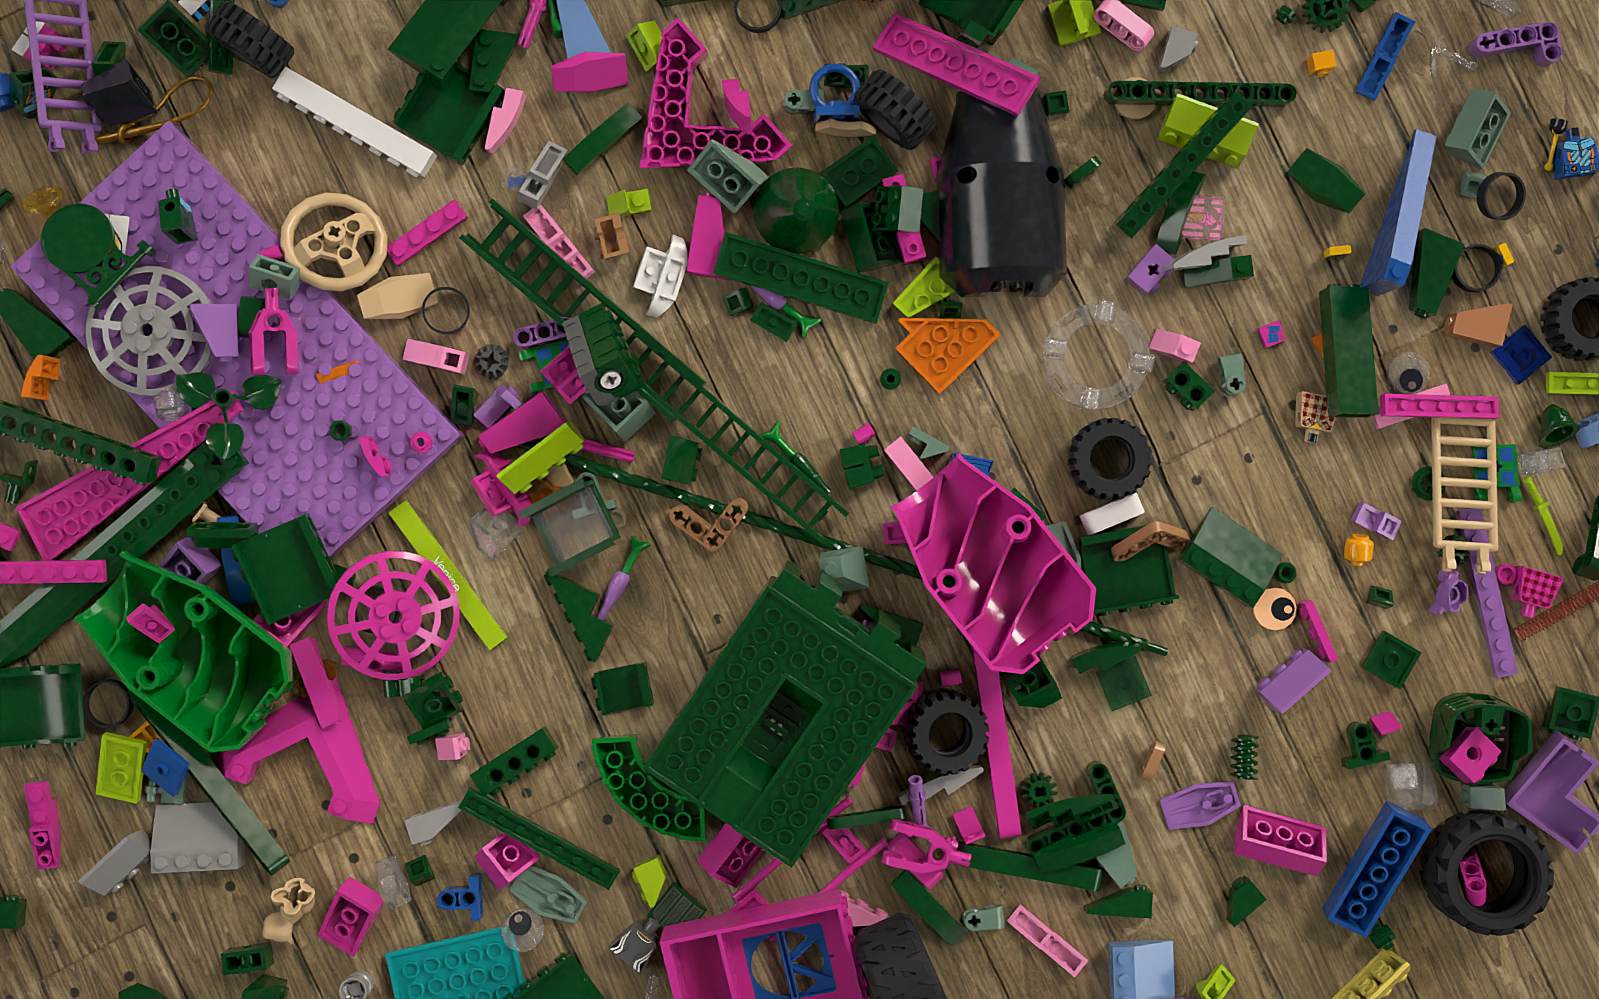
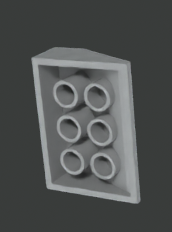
M212 802L156 805L150 850L151 873L239 869L246 864L244 842Z

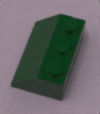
M876 202L858 203L840 211L857 273L873 271L903 262L895 232L873 230Z

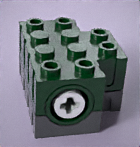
M602 303L562 323L578 376L598 406H606L618 400L619 397L622 398L643 387L640 380L643 375L636 365L638 361L634 353L627 351L629 347L623 338L625 336L619 324L615 325V318L610 309L606 311Z

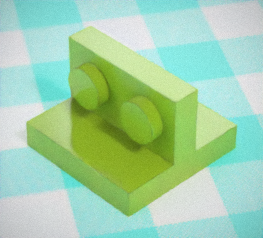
M1061 0L1047 5L1059 47L1100 35L1101 30L1099 24L1094 19L1093 14L1095 11L1091 0Z

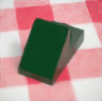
M453 384L450 422L472 426L475 402L479 396L475 388Z

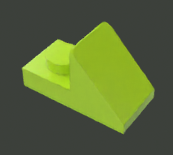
M648 189L631 192L621 190L606 197L609 215L619 213L621 217L652 211Z
M1222 964L1215 966L1206 980L1197 982L1195 985L1203 999H1223L1235 982V979Z

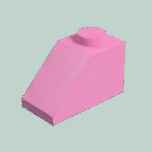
M1156 329L1148 349L1179 362L1185 361L1187 364H1191L1201 343L1181 334Z

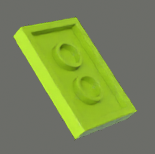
M105 732L102 735L96 795L135 804L140 801L143 772L141 771L145 763L147 741Z

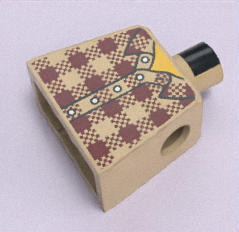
M1304 391L1298 392L1296 394L1295 426L1306 429L1305 442L1317 444L1319 432H1331L1336 418L1328 417L1327 396Z

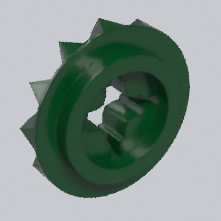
M1432 467L1419 469L1414 473L1411 480L1412 491H1414L1418 498L1425 501L1432 500V486L1428 487L1427 490L1426 486L1421 482L1427 481L1428 478L1429 482H1432ZM1441 486V494L1444 493L1446 486Z

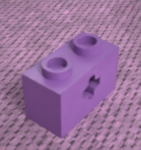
M1155 244L1125 280L1143 296L1149 292L1153 294L1160 286V283H1158L1162 276L1166 278L1172 272V270L1163 271L1162 267L1174 259ZM1153 267L1155 269L1154 274L1150 276L1148 274L1149 269Z

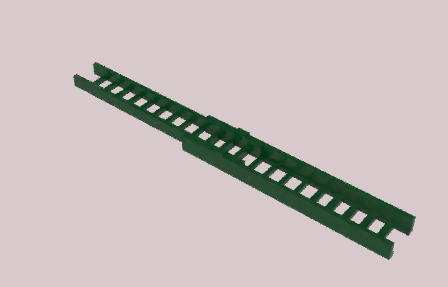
M491 199L489 201L490 207L502 217V220L482 244L469 233L467 235L462 234L459 239L562 327V323L569 320L567 318H570L590 293L597 298L604 308L607 307L618 317L614 321L615 325H620L623 321L634 330L626 340L628 347L636 338L648 346L637 359L638 364L636 365L638 367L644 363L652 352L664 360L646 383L641 380L643 387L636 391L671 421L678 419L823 544L826 538L813 528L815 523L822 520L828 513L827 509L831 505L845 517L850 512L704 387L707 382L499 202ZM511 224L519 233L497 258L489 249ZM527 238L535 247L513 272L505 263ZM543 252L551 261L534 282L528 285L521 278ZM561 267L568 275L552 294L545 299L538 291L554 271ZM576 280L585 290L563 315L553 306V303L569 284ZM670 365L680 376L661 397L651 386ZM686 379L697 390L677 411L667 400ZM702 393L713 404L694 425L683 414ZM718 407L729 418L710 439L699 428ZM735 421L746 432L726 453L715 442ZM751 435L762 446L747 464L742 467L732 458V455ZM767 449L778 460L759 481L748 470ZM783 463L795 474L775 495L764 484ZM800 477L811 488L795 507L791 509L780 498ZM816 491L827 502L812 520L807 523L796 512Z

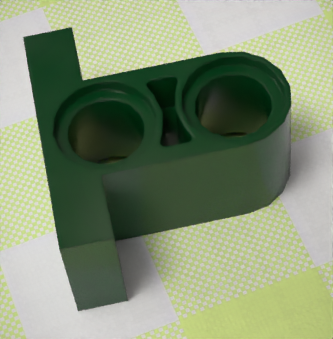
M1353 721L1347 726V737L1352 756L1341 758L1342 767L1353 769L1391 760L1389 751L1384 749L1376 750L1372 730L1367 724ZM1358 727L1363 729L1360 737L1356 736V729ZM1367 748V756L1361 758V750Z

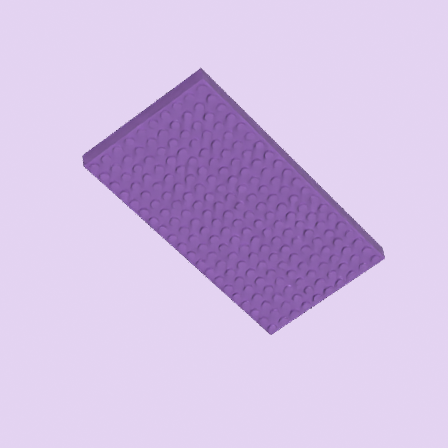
M170 121L165 123L80 202L94 206L104 214L128 216L130 218L125 254L133 256L140 249L137 244L142 239L156 250L151 257L146 255L134 268L145 266L163 267L187 276L204 291L211 304H236L237 324L239 303L242 296L265 298V292L249 287V266L257 255H260L259 251L277 244L280 245V236L184 132ZM178 189L180 197L190 205L198 240L177 245L161 231L158 202L167 199L166 190ZM39 239L10 267L88 350L86 320L91 307L87 302L89 293L64 271L48 261L42 250L41 239ZM284 258L281 259V260H278V261H281V262L286 263ZM111 259L109 261V267L112 270H119L126 263V261L122 259L121 266L114 267L111 264V262H115L116 259ZM145 272L128 276L120 282V285L124 291L135 286L150 285L153 273ZM87 273L75 274L90 287H96L100 284L93 285L86 279ZM96 273L92 277L94 279L96 276H98L102 280V276L100 273ZM162 274L159 286L171 290L181 299L193 292L180 280ZM300 280L299 288L291 300L278 296L279 308L286 311L297 331L298 374L286 375V357L283 356V351H285V335L282 334V330H266L264 332V375L281 379L282 385L275 404L265 410L254 409L250 406L248 400H239L243 411L229 421V424H239L242 427L244 442L240 452L250 463L220 488L218 492L247 523L258 524L259 534L309 513L329 558L332 560L465 436L450 422L448 417L331 291L320 290ZM113 290L101 302L103 307L95 310L93 319L104 320L108 307L117 297ZM148 291L130 295L129 299L134 306L146 304ZM161 293L157 294L156 306L166 310L175 304L168 296ZM197 300L192 304H201V302ZM122 303L114 310L110 321L122 322L123 317L127 313ZM182 311L172 316L175 329L186 331L185 318ZM271 315L267 322L270 327H275L278 320L276 316ZM193 318L194 332L201 333ZM150 324L146 325L143 328L144 335L149 336L152 334L153 327ZM92 327L93 348L101 362L109 353L103 341L102 328ZM109 329L110 341L113 349H115L123 342L119 330ZM237 333L238 358L233 359V362L223 363L219 362V359H214L212 355L209 364L202 373L209 375L214 380L215 392L219 389L234 391L236 395L246 396L242 391V384L248 378L256 375H251L249 338L239 337ZM174 338L173 343L168 348V351L174 358L180 352L185 339ZM193 341L188 354L179 363L188 374L201 359L206 343ZM127 350L120 356L123 361L138 368V354ZM161 355L148 357L147 369L158 368L167 363ZM358 360L359 364L350 365L349 375L319 383L316 373L328 375L332 368ZM116 362L106 369L110 375L120 382L137 387V374L123 369ZM171 369L159 375L147 376L146 389L162 388L176 383L177 374ZM178 391L160 396H143L127 392L160 429L198 409L185 404ZM173 408V413H170L171 410L165 411L166 409ZM344 420L352 426V435L347 441H336L330 436V426L334 421ZM417 432H426L432 437L433 445L426 453H417L411 447V438ZM371 436L373 440L377 441L379 452L376 454L377 456L384 455L386 459L390 460L392 465L391 477H381L373 469L363 452L359 440L360 437ZM420 438L418 445L423 446L425 441L423 438ZM197 448L190 452L186 457L192 454ZM215 456L214 463L221 466V459Z

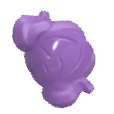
M1440 570L1438 579L1441 583L1437 588L1436 601H1433L1429 608L1432 614L1439 615L1445 611L1459 612L1461 609L1460 604L1468 599V584L1458 578V571L1441 572Z

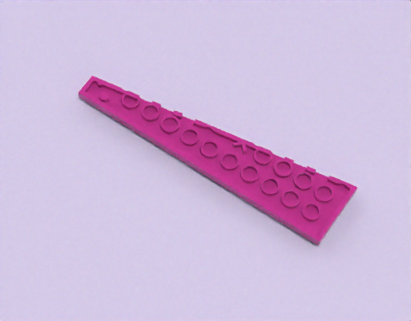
M235 399L233 407L227 410L229 421L243 411L238 399ZM212 400L130 446L162 457L157 478H159L206 440L207 430L213 424H224L222 410ZM114 454L112 455L113 462H115ZM132 461V468L135 469V463ZM91 466L17 506L16 509L43 561L55 560L151 483L138 485L133 483L131 478H119L114 476L111 471H100Z

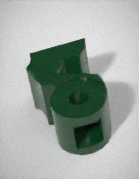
M417 675L407 679L383 680L384 698L403 697L404 694L422 687V680H425V675Z

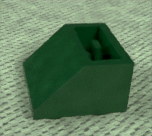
M907 186L877 187L873 230L919 233L923 189Z

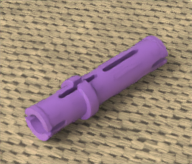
M913 775L908 780L910 786L908 796L912 803L914 824L928 827L924 803L926 793L923 790V779L919 775Z

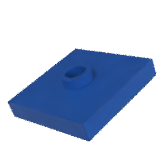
M158 738L152 742L141 772L174 797L179 794L190 763Z

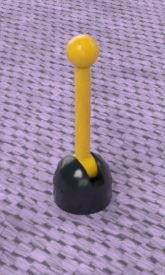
M1558 118L1550 120L1549 130L1554 137L1548 163L1544 166L1546 171H1551L1554 167L1552 161L1558 135L1566 131L1568 120Z

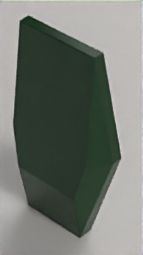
M1308 148L1303 151L1287 171V174L1313 201L1347 214L1351 213L1366 194L1342 166Z

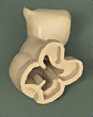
M293 878L286 882L285 887L278 888L272 892L271 901L274 905L280 906V911L271 913L265 918L263 938L292 945L293 924L304 914L310 912L315 905V890L306 884L305 879Z

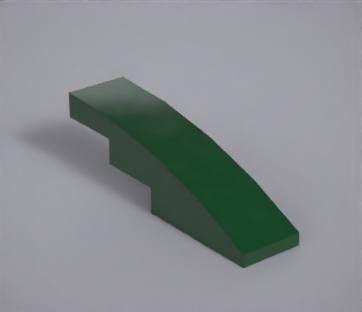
M628 102L586 136L562 160L576 175L580 174L605 155L609 148L624 138L628 131L642 121L643 117Z
M1112 794L1086 795L1049 803L1025 812L1033 829L1052 821L1057 828L1076 819L1080 826L1117 809L1118 805Z
M1114 824L1098 833L1092 829L1075 839L1070 834L1039 850L1033 856L1039 871L1046 872L1088 861L1117 849L1126 843L1120 827Z
M906 869L890 883L905 901L951 946L967 932L949 911Z

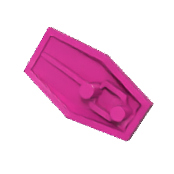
M583 52L551 66L554 92L593 93L628 84L626 56L624 53Z

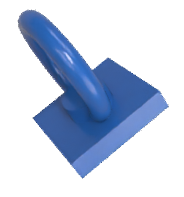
M836 63L828 64L818 69L813 75L809 87L811 99L816 105L813 124L829 119L842 122L857 121L860 110L859 105H855L853 98L854 93L860 87V82L857 75L849 67ZM831 72H838L850 80L852 94L846 103L844 101L825 103L820 98L818 85L823 76Z

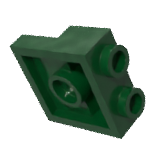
M442 672L422 680V687L403 695L404 702L422 729H426L462 712V695L459 690L454 691L452 689L454 687L452 679L449 675L444 676Z
M1556 686L1551 707L1547 706L1542 727L1548 728L1547 732L1552 734L1556 730L1560 733H1569L1568 738L1582 741L1583 737L1591 739L1599 709V697Z

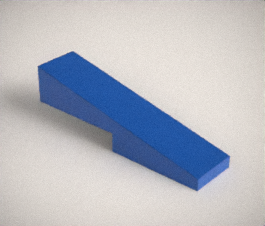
M1397 12L1392 14L1355 90L1356 92L1376 100L1396 63L1395 59L1416 21Z

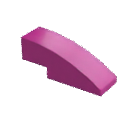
M739 79L722 80L724 102L729 116L745 133L752 134L748 90L740 91Z

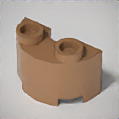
M619 213L594 219L596 227L593 228L595 239H600L601 247H598L601 260L630 253Z

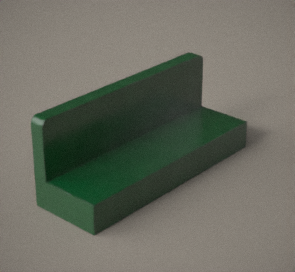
M194 522L186 528V536L195 538V546L197 548H232V545L259 534L257 523Z

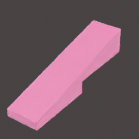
M1021 904L1007 920L1009 924L1039 949H1042L1073 977H1076L1088 962V958Z

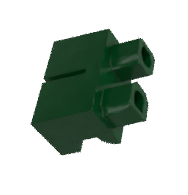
M863 444L839 450L844 469L863 464V466L845 470L849 489L872 483L875 479L884 476L882 465L871 467L869 459L880 456L877 445L865 446Z

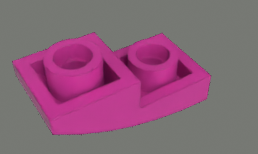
M371 436L360 437L359 440L363 452L373 469L381 477H391L392 465L390 460L386 459L384 455L377 456L376 454L379 452L377 441L373 440Z

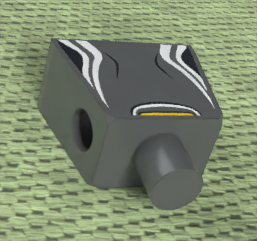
M650 918L645 925L636 920L611 942L609 949L641 974L660 940L655 934L660 924L653 918Z

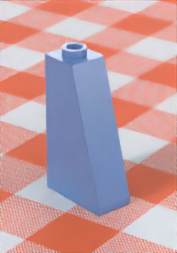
M557 0L568 58L583 52L611 53L584 0Z

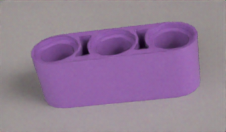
M555 320L519 328L513 336L515 343L524 349L567 338L566 333H562L561 326ZM544 328L550 329V335L547 338H541L540 336L541 330ZM528 333L530 336L529 341L522 344L520 336Z

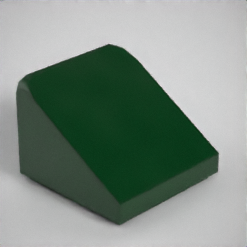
M746 287L739 288L722 297L730 316L754 307Z
M426 855L405 863L410 882L413 885L420 886L435 879L434 872Z

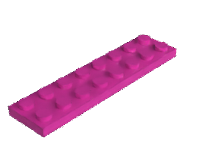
M897 13L893 14L872 47L874 52L1017 117L1041 81L1040 76Z

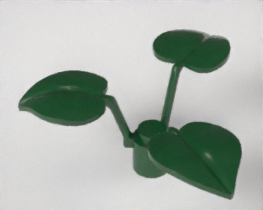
M195 372L176 375L177 391L185 404L192 408H199L205 405L207 400H214L217 407L222 410L224 424H213L206 432L208 447L221 460L234 456L244 442L242 427L239 424H229L227 410L233 407L234 400H248L250 406L254 409L265 410L275 404L282 385L281 379L274 376H252L245 380L241 387L246 396H239L235 393L231 395L226 389H219L215 392L214 380L205 373Z

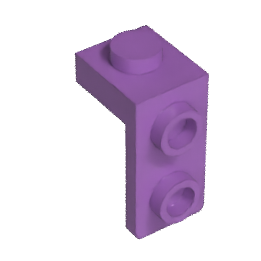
M502 383L473 412V415L489 428L510 406L517 409L522 404L518 399L520 394L511 386L508 389Z

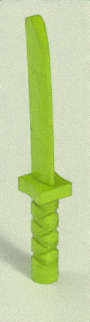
M1527 476L1522 480L1535 502V505L1532 507L1534 510H1538L1556 554L1562 555L1563 544L1547 509L1549 503L1548 501H1543L1531 476Z

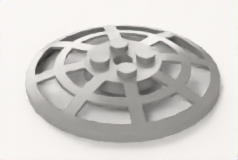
M155 266L133 268L126 277L152 272L150 285L135 286L124 291L119 283L113 289L117 297L108 307L104 320L93 319L96 309L91 306L86 320L87 348L97 369L115 386L127 392L143 396L171 394L177 391L176 383L162 388L146 389L147 376L159 375L171 369L177 375L188 374L179 363L188 354L193 341L204 343L206 341L202 333L194 332L193 318L187 306L197 300L201 304H211V302L194 281L181 273ZM162 274L180 280L193 292L181 299L171 290L159 286ZM148 291L146 304L134 306L129 299L130 295ZM161 293L168 296L175 304L166 310L156 306L157 294ZM122 303L127 310L122 322L110 321L114 310ZM182 311L185 318L186 331L175 329L172 316ZM150 324L153 327V332L151 335L145 336L143 328ZM92 327L102 328L103 341L109 353L101 362L93 348ZM109 329L119 330L123 342L115 349H113L110 341ZM174 338L185 339L180 352L174 358L168 351V348L173 343ZM207 343L201 359L190 373H202L209 364L212 353ZM127 350L138 354V368L129 365L120 356ZM161 355L167 363L158 368L147 369L148 357ZM116 362L123 369L137 374V387L120 382L110 375L106 369Z

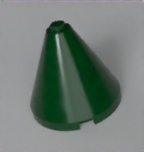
M794 167L778 171L766 179L756 194L753 216L758 232L769 245L796 254H802L819 248L830 238L838 222L839 205L832 186L824 177L812 170Z

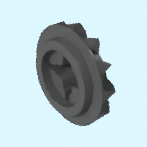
M496 344L483 346L475 355V367L484 377L497 378L503 375L508 368V355L502 347ZM491 355H494V359L500 362V364H492L489 368V363L483 360V358H490Z

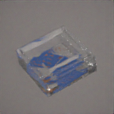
M509 167L502 187L518 193L529 174Z

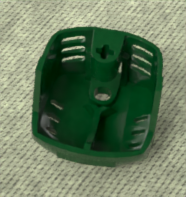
M1467 692L1453 693L1441 698L1437 702L1433 711L1428 747L1430 763L1438 774L1448 779L1462 782L1439 758L1450 748V743L1466 727H1477L1501 750V753L1497 756L1496 763L1485 770L1484 777L1479 782L1470 784H1493L1509 780L1517 769L1518 761L1532 754L1531 721L1526 714L1515 709L1509 703L1492 695ZM1474 709V717L1468 718L1469 710ZM1495 738H1504L1503 741H1494ZM1469 749L1467 750V756H1468V758L1470 757V750H1469Z

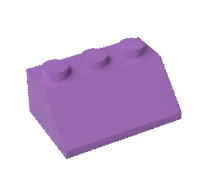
M1308 649L1295 650L1289 656L1291 659L1285 664L1281 663L1274 668L1273 671L1275 673L1269 678L1264 677L1258 682V687L1255 691L1271 710L1283 714L1331 672V669Z

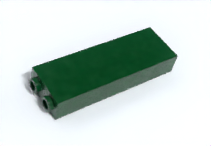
M1329 284L1327 288L1319 292L1328 417L1369 418L1379 414L1369 288L1360 287L1358 284L1340 287V284Z

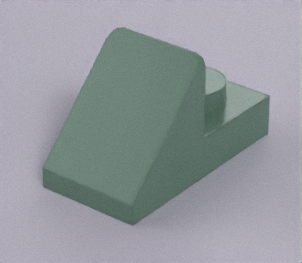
M914 426L908 433L911 436L910 441L919 446L922 443L926 445L919 460L947 452L950 449L946 444Z

